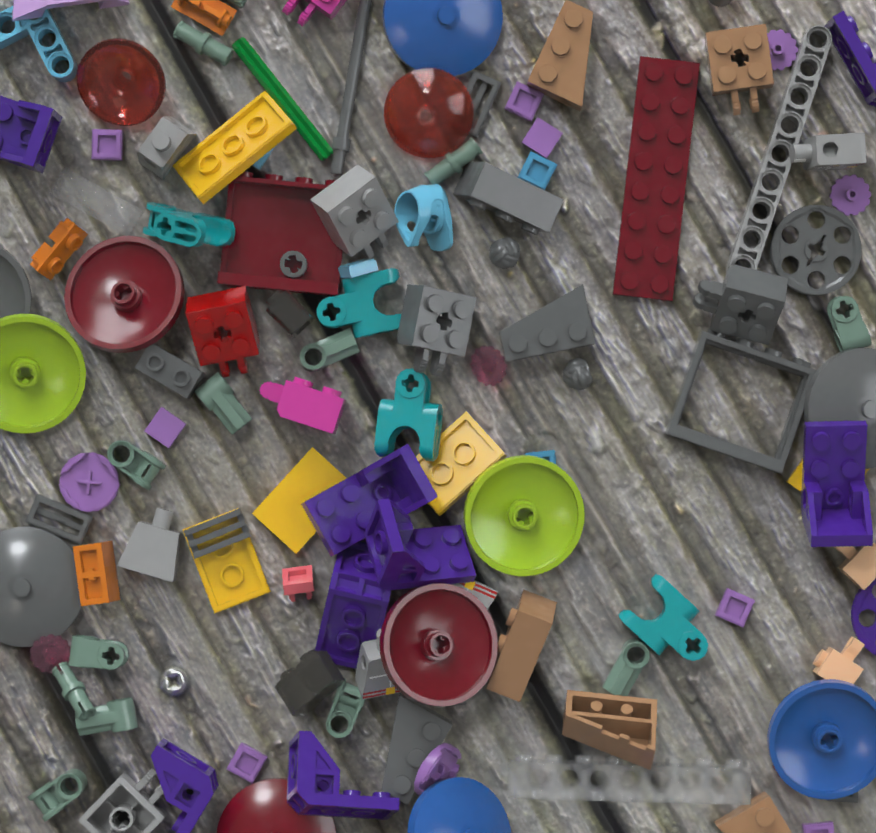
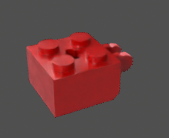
M241 286L187 297L185 314L200 366L218 363L222 377H230V365L227 361L237 359V366L241 374L248 373L246 357L259 355L260 339L247 287Z

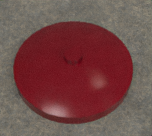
M138 236L114 237L102 241L89 249L74 265L65 287L64 301L66 313L74 329L92 346L112 353L138 351L156 343L175 324L184 302V281L177 263L159 244Z
M428 584L405 593L387 613L380 633V656L388 678L404 696L422 705L442 707L456 705L468 700L486 684L497 659V632L487 608L472 593L451 584Z
M287 778L262 779L241 789L225 807L217 827V833H337L333 817L298 815L287 803Z

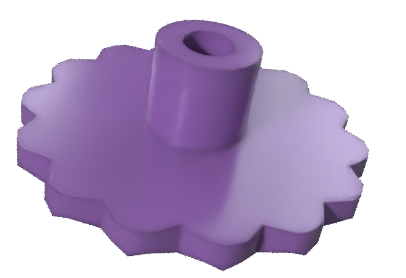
M782 29L778 31L770 30L767 35L772 71L776 69L782 71L785 67H790L792 61L796 59V53L798 52V47L795 46L796 40L791 38L790 33H785Z
M844 175L842 179H836L835 185L831 186L832 192L829 195L832 200L831 205L846 216L850 214L853 216L858 215L859 212L865 210V206L870 204L871 192L869 191V185L864 183L863 178H857L856 175Z

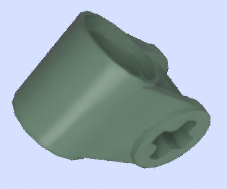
M838 296L831 299L827 304L826 310L839 351L865 348L872 345L869 331L862 319L856 301L849 296ZM840 303L848 305L849 309L845 311V317L843 314L836 313Z
M127 440L113 442L107 451V457L112 465L149 491L152 488L151 482L160 469L164 470L166 467L162 461ZM118 445H124L130 451V457L126 462H120L114 456L115 448ZM151 465V467H150V469L148 470V472L145 474V476H143V474H144V472L146 471V469L148 468V466Z
M72 635L69 666L112 670L125 665L128 661L129 650L123 642L99 639L98 637L86 635ZM115 648L114 651L116 654H119L120 658L112 662V657L107 656V652Z
M341 678L326 721L328 733L335 738H344L350 734L358 713L360 714L366 700L362 699L358 687L347 683L345 678ZM344 692L356 696L357 699L344 694ZM335 716H344L348 720V728L345 731L337 732L332 728L331 720Z
M70 769L52 782L49 781L27 798L35 802L42 812V819L45 822L63 810L67 804L85 791L88 785L87 777L81 770ZM71 777L77 781V791H70L66 788V778Z

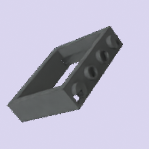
M710 328L708 332L701 331L698 335L665 434L770 471L782 473L804 410L807 387L817 370L810 368L811 363L794 357L793 362L781 358L783 353L777 350L765 348L763 352L754 349V343L748 340L737 338L736 342L725 339L726 334L712 331ZM706 344L801 377L774 458L679 425Z

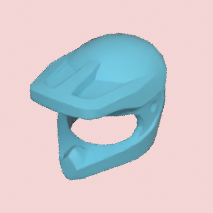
M439 184L419 185L402 192L396 201L394 214L399 221L396 223V226L407 247L418 246L419 239L422 233H424L433 251H446L450 249L453 245V227L445 190ZM409 221L416 224L413 232L407 227Z

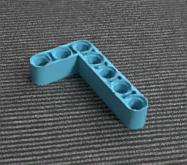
M13 6L0 12V50L30 35L47 70L56 80L68 82L75 78L78 71L77 63L49 9H46L43 16L36 20L25 19L15 21L14 30L8 34L2 33V25L4 22L12 20ZM48 33H54L56 36L54 44L44 47L42 45V38ZM60 60H68L69 69L62 74L56 73V64Z

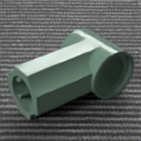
M348 328L318 342L304 346L300 352V362L307 371L316 372L360 351L351 329ZM309 350H317L321 353L322 360L318 365L312 366L306 363L305 354Z
M219 372L215 373L194 390L210 411H214L232 435L253 419L233 395L235 392Z
M632 638L623 644L621 653L602 686L613 695L628 696L641 670L650 658L645 642L641 639ZM641 647L644 650L641 659L633 661L627 657L630 648Z
M133 697L108 701L104 705L94 706L96 713L91 716L89 711L86 712L89 719L80 721L75 712V722L79 736L109 730L120 732L137 728L138 723Z

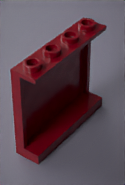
M244 171L229 183L225 218L230 219L234 223L235 238L231 245L222 246L220 271H218L217 284L221 286H246L251 289L323 296L339 295L340 274L338 267L342 265L343 250L332 241L310 201L311 198L336 180H325V185L313 184L312 178L295 177V182L283 181V176L276 174H265V179L253 178V173ZM288 251H298L307 260V270L299 278L287 277L280 268V260ZM296 256L289 257L290 262L287 260L285 267H289L291 273L298 272L297 268L301 269L302 262L297 261Z

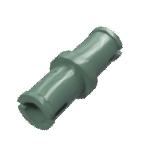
M180 21L174 30L173 38L193 47L197 54H205L223 66L230 62L234 54V49L213 39L212 34L208 32L202 33L184 21Z
M471 137L470 140L451 154L447 152L444 155L446 158L424 174L431 184L440 185L454 173H461L463 171L462 167L482 154L483 151Z
M68 662L59 663L58 665L62 671H59L55 666L52 669V674L63 690L62 696L71 703L80 721L89 719L86 712L89 711L90 715L93 716L96 713V709L85 693V685L83 682L78 681Z

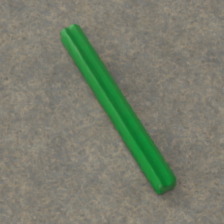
M244 37L235 41L232 48L270 97L295 124L296 130L321 161L328 159L334 153L333 149Z

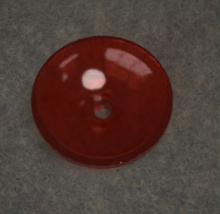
M113 38L98 42L84 54L77 69V87L84 104L94 115L110 124L133 126L143 123L157 112L164 100L166 80L160 63L148 49L134 41ZM123 72H128L131 79L125 78Z
M420 68L403 75L391 87L384 104V121L393 141L402 150L421 158H438L448 152H453L465 141L473 124L474 109L468 90L454 75L437 68ZM422 111L430 112V121H424L421 118Z

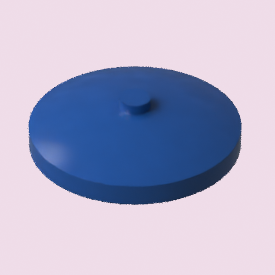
M385 0L382 18L387 41L403 63L413 70L428 76L451 77L461 75L476 68L491 54L501 33L503 11L501 0Z
M836 679L813 681L798 687L787 695L772 715L767 734L770 759L783 781L792 789L805 796L827 800L852 795L867 786L876 777V701L859 686Z
M454 777L435 782L422 792L412 808L407 833H511V828L505 809L489 788L474 779Z

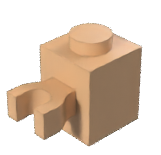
M873 542V546H858L856 549L853 546L834 547L846 558L838 569L859 589L865 590L876 579V544Z
M851 636L841 653L831 647H828L826 651L822 649L813 661V665L816 666L813 672L823 679H836L854 684L864 669L854 663L853 660L865 644Z

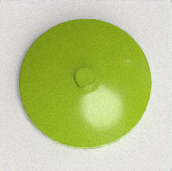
M14 314L0 318V429L26 434L52 428L65 420L73 412L83 395L86 382V368L80 346L71 333L63 326L44 316Z
M520 455L500 460L479 475L468 492L463 519L468 540L472 548L485 563L505 574L533 576L555 568L572 553L583 531L585 512L583 499L577 485L563 469L544 458Z

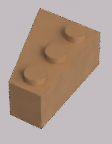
M565 0L527 81V86L578 111H581L583 105L593 19L592 11L569 0Z
M523 589L516 609L511 608L505 624L509 627L506 635L501 634L498 639L499 653L492 674L488 679L486 689L518 702L521 701L553 624L557 602Z
M567 690L563 712L562 735L651 770L656 749L658 700Z
M765 791L714 821L715 825L724 833H792L771 797Z

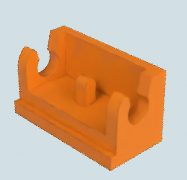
M105 541L73 546L81 606L121 600L113 542Z

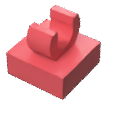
M312 565L282 569L284 595H289L290 600L296 602L295 594L306 593L307 600H310L314 591Z

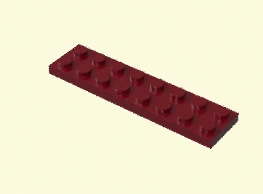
M644 56L639 58L612 295L673 301L700 63Z

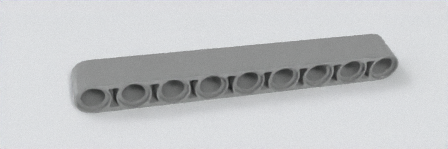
M816 25L811 27L801 39L796 59L793 63L726 265V273L728 267L734 265L736 261H743L748 265V268L757 270L792 164L789 157L791 144L799 143L832 43L831 32L824 26ZM817 34L821 36L824 42L823 47H813L809 40L810 35ZM804 62L811 64L814 68V75L810 77L803 75L800 71V64ZM792 91H799L804 95L805 102L803 105H796L792 102L790 97ZM790 119L793 121L795 132L792 134L784 132L781 128L782 120ZM778 147L785 151L786 159L784 162H777L772 158L773 148ZM764 176H771L776 180L777 186L775 190L768 191L763 187L762 179ZM762 204L767 209L765 219H758L753 215L754 205ZM751 232L756 235L758 244L755 248H749L744 244L743 236L745 233Z

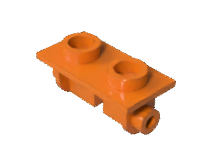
M174 0L171 8L222 37L237 13L236 9L220 0Z
M66 218L64 222L60 221L48 236L55 242L53 247L44 242L31 257L33 260L30 265L51 281L55 275L61 272L64 264L74 251L81 247L83 240L88 234L69 218Z

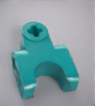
M147 202L146 209L150 210L148 226L143 227L142 232L146 235L158 237L161 240L186 247H200L203 243L214 246L231 245L235 238V226L230 219L206 213H193L168 204Z
M390 268L342 279L345 294L327 297L318 304L317 317L320 323L327 328L352 325L355 339L399 330L401 314H382L375 308L373 303L374 295L381 287L396 283L400 277L399 270ZM329 305H333L335 309H340V313L336 314V320L331 321L329 316H323V312L328 311Z
M413 368L401 371L396 379L394 400L381 399L378 408L374 450L379 457H385L394 451L396 438L403 430L414 429L419 436L420 455L426 461L433 462L437 459L440 447L443 408L441 404L430 403L431 381L426 374L416 372ZM415 380L419 382L418 387L408 388L409 383H414Z
M655 574L651 578V585L662 597L663 610L661 614L653 620H645L639 618L630 610H622L618 614L620 620L659 656L670 645L687 660H700L708 651V642L706 637L690 623L700 611L664 577ZM688 638L691 640L698 638L696 645L699 648L697 651L690 649L686 652L688 645L685 641Z

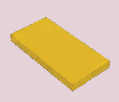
M263 91L172 166L204 205L295 131L297 127L270 95Z

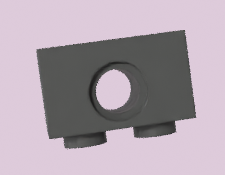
M152 344L145 349L135 366L137 370L187 399H191L195 392L194 390L197 389L205 375L204 372L156 344Z

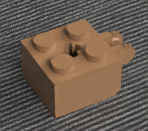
M766 24L706 32L704 39L712 96L730 94L733 115H740L741 103L738 93L749 91L750 109L752 113L759 112L757 90L772 88L774 85ZM736 54H740L741 57L747 60V62L744 61L742 67H738L737 62L731 61V58L734 59Z

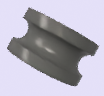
M288 251L280 260V268L287 277L299 278L307 270V260L298 251ZM296 256L297 261L302 262L301 269L297 268L298 272L291 273V269L285 267L286 261L290 262L289 257Z

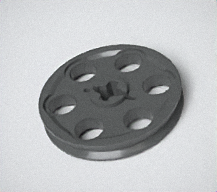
M824 205L804 206L788 214L776 227L770 243L771 263L777 276L788 278L787 286L805 295H824L840 289L854 276L861 260V240L852 221L839 210ZM811 212H818L823 216L824 223L821 228L814 229L809 226L807 219ZM786 227H792L798 233V238L793 244H788L782 239L781 233ZM844 227L849 231L850 238L848 242L840 244L835 241L833 234L836 228ZM824 235L825 237L823 241L820 243V251L823 252V255L815 256L813 259H811L809 265L807 266V262L810 259V254L812 252L808 248V246H814L815 244L820 242L822 236ZM785 257L795 258L798 263L796 272L792 274L784 272L781 264ZM837 257H844L849 261L850 268L847 273L840 274L835 271L833 263ZM811 272L822 274L824 278L822 287L814 289L809 286L807 279Z

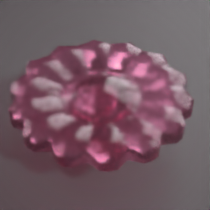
M483 345L475 349L474 354L471 356L472 362L470 363L473 369L472 374L477 377L479 382H483L485 386L489 384L495 386L497 383H501L503 377L506 376L505 370L507 365L504 362L505 357L500 354L498 349H494L493 346L487 347Z
M49 634L48 636H41L39 640L34 641L33 647L30 649V660L34 662V667L39 668L41 672L48 671L52 673V669L55 666L61 671L58 664L69 661L71 647L68 645V641L62 639L60 635L54 636Z

